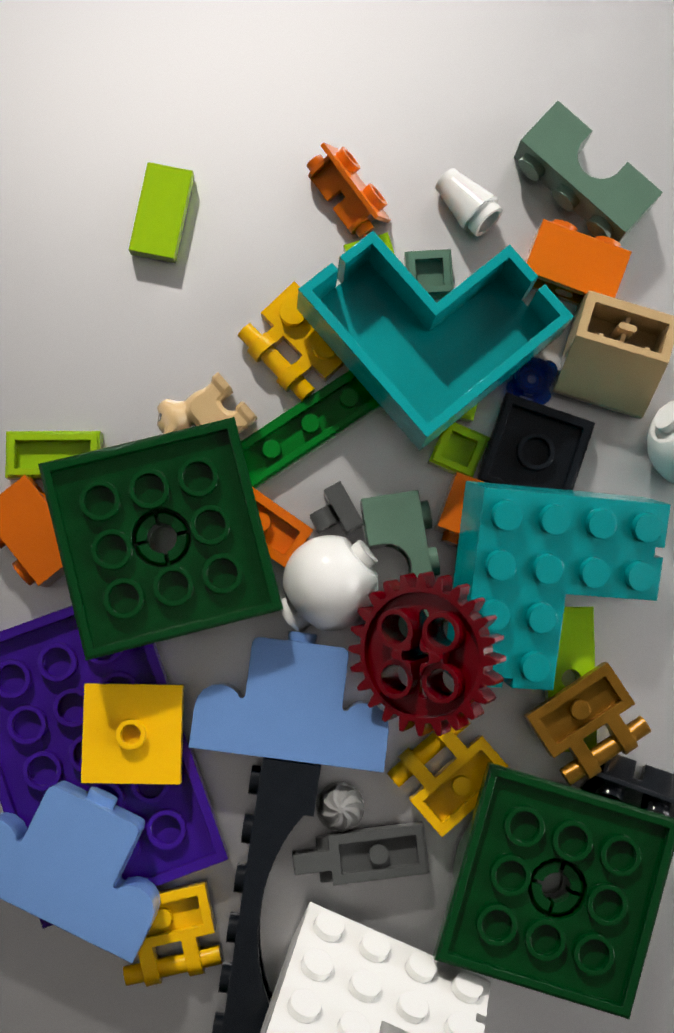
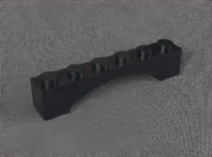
M263 757L262 766L252 765L248 794L257 795L255 813H245L241 843L250 844L247 863L238 862L233 892L242 893L240 913L230 912L226 942L235 943L232 962L223 961L218 992L227 993L225 1012H215L212 1033H260L273 996L265 973L260 939V919L264 890L275 858L292 829L304 815L314 817L321 771L320 764Z

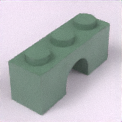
M557 101L520 140L514 158L518 161L520 170L528 178L534 181H541L552 191L554 200L567 211L573 210L585 220L586 226L593 236H606L620 242L652 208L663 192L629 162L617 174L606 179L594 178L585 173L579 164L578 154L585 147L593 130L560 101Z
M418 490L361 499L360 508L364 522L366 544L370 549L388 547L397 550L404 556L407 562L408 574L414 573L417 578L419 573L432 571L434 576L440 575L436 547L428 548L425 529L432 528L428 500L420 501ZM424 609L425 614L429 617L428 611ZM400 616L398 622L399 630L407 637V623Z

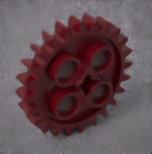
M429 571L419 573L418 578L414 573L400 575V581L397 579L385 581L383 583L384 592L376 591L368 595L373 606L362 607L357 611L366 623L351 626V631L360 637L361 641L358 644L349 646L348 651L360 655L361 662L354 664L350 669L352 672H363L365 679L357 686L358 691L372 690L374 694L369 700L368 706L372 708L383 704L385 706L382 716L384 722L399 716V731L401 732L413 728L415 725L418 736L422 737L432 732V730H434L437 736H441L450 732L451 726L457 731L469 725L468 718L474 720L484 714L481 704L486 705L496 699L493 691L487 686H494L504 680V677L492 670L493 665L506 661V656L493 652V645L504 640V635L490 634L488 627L497 619L496 615L482 617L479 611L483 607L485 599L481 597L468 601L467 596L470 585L466 583L452 589L453 580L451 575L440 576L435 581L434 573ZM424 609L428 611L429 617L425 614ZM400 616L407 623V637L399 630L398 622ZM445 619L454 628L455 636L453 642L444 634L443 624ZM399 666L407 674V686L399 679ZM444 670L450 673L454 680L453 691L449 690L443 682Z

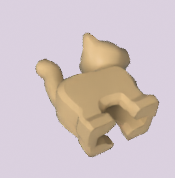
M217 372L212 376L211 383L190 395L186 400H163L157 407L159 412L157 426L163 434L191 428L192 425L199 426L235 417L238 433L240 434L257 420V416L243 401L236 406L235 411H229L223 407L222 403L233 391L226 380Z

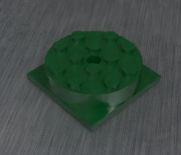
M235 417L38 464L85 660L283 610ZM160 527L171 528L177 534L175 546L170 551H167L168 554L156 552L150 546L151 534Z
M488 762L471 822L462 835L456 851L453 866V887L434 950V960L630 1019L674 853V818L600 796L575 785L570 786L566 783L554 782ZM560 871L563 876V883L560 889L551 894L543 893L542 885L538 880L544 881L549 874L559 873Z

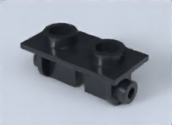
M617 754L600 766L602 769L600 773L591 779L587 778L580 784V788L591 793L674 818V774L646 764L642 767L640 780L634 778L637 761Z

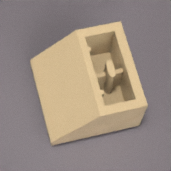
M589 290L577 305L552 392L632 417L643 418L670 360L674 346V316Z

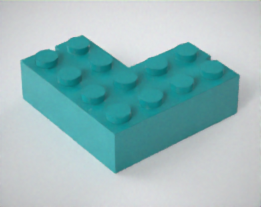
M374 231L370 232L339 257L338 268L331 263L298 289L297 310L419 451L557 339L574 317L546 284L537 290L528 306L523 302L538 279V275L511 245H508L440 301L436 302ZM337 279H338L341 284H339V285L336 287V283H337Z
M466 481L453 589L458 585L469 584L470 589L467 600L471 601L483 597L485 602L479 611L481 616L496 615L497 619L488 627L490 634L504 635V640L493 645V652L506 656V661L493 665L492 670L504 677L503 682L511 688L554 689L566 594L657 601L663 557L655 555V548H665L671 504L646 497ZM448 621L447 638L453 642L455 632L452 624ZM444 670L452 678L451 674ZM501 682V683H499V684H496V685H494V686H487V687H499V688H502L503 682Z

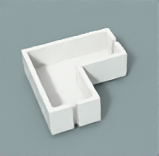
M310 902L291 939L260 1033H484L485 1025L482 1022L487 1014L491 981L465 969L436 961L433 955Z

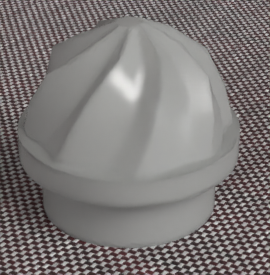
M345 782L332 783L325 787L318 796L316 803L317 815L321 823L332 831L344 832L351 830L361 821L364 814L362 795L351 784Z

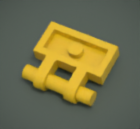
M294 281L261 312L262 318L272 328L268 332L261 334L249 323L238 333V337L249 347L247 353L256 362L263 361L278 377L276 382L285 392L291 390L303 401L315 391V388L304 378L312 369L326 382L344 363L297 310L298 289L300 287ZM283 340L300 356L293 364H290L276 349Z
M469 725L457 731L451 726V731L441 736H437L434 730H432L433 732L413 750L409 747L398 756L401 761L387 772L398 787L402 786L413 775L422 784L409 797V800L441 837L446 835L475 808L487 763L491 762L510 768L482 735L479 734L467 746L462 743L457 736ZM446 746L455 757L433 776L425 764Z
M207 880L159 891L161 901L159 911L138 953L140 963L123 967L126 986L143 982L146 987L162 983L164 977L186 972L191 977L204 974L205 968L223 964L220 944L202 948L198 938L213 934L216 931ZM181 941L183 953L159 958L156 946Z

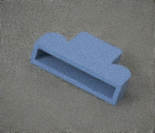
M289 631L288 640L257 637L253 640L245 696L242 695L236 686L229 683H216L203 689L197 696L194 705L188 748L384 773L389 725L388 721L384 722L382 720V709L378 706L369 708V701H356L348 705L346 709L342 707L349 653L345 648L316 644L317 634Z
M65 780L47 789L28 828L25 822L16 814L9 812L0 813V899L133 963L157 916L161 903L157 887L147 878L135 876L128 877L126 880L122 879V873L144 830L145 820L115 805L118 798L113 794L93 786L90 787L89 791H86Z

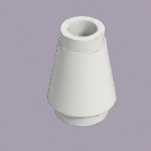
M456 169L448 170L436 183L435 189L440 193V196L464 232H472L476 237L481 236L491 229L500 218L503 209L497 204L498 197L463 174H460Z

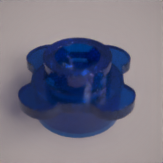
M532 358L513 374L512 380L506 384L507 393L532 399L533 402L542 405L546 404L551 399L549 387L553 382V378L558 373L556 364L550 360L544 361L540 358ZM533 375L536 378V382L529 383L528 376Z

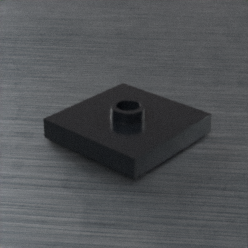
M506 392L476 479L486 483L573 490L595 422Z

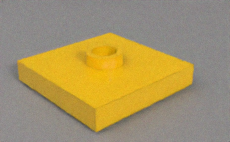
M84 683L81 783L180 785L182 783L184 684Z

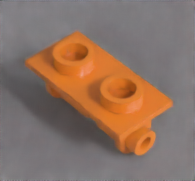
M323 142L320 146L327 156L323 158L322 155H317L308 162L307 168L310 170L308 177L328 202H331L341 192L343 193L345 198L333 210L351 235L357 234L360 239H363L370 232L374 231L375 227L371 223L374 220L385 223L391 221L383 210L387 206V202L373 184L369 183L366 186L356 173L360 169V165L345 147L338 149Z

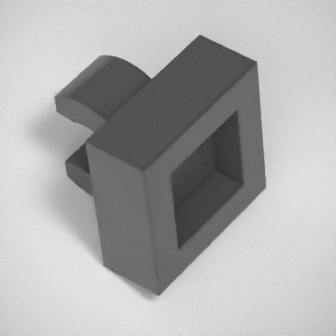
M341 481L324 490V497L329 505L310 514V519L318 534L339 523L347 536L360 529L364 524Z

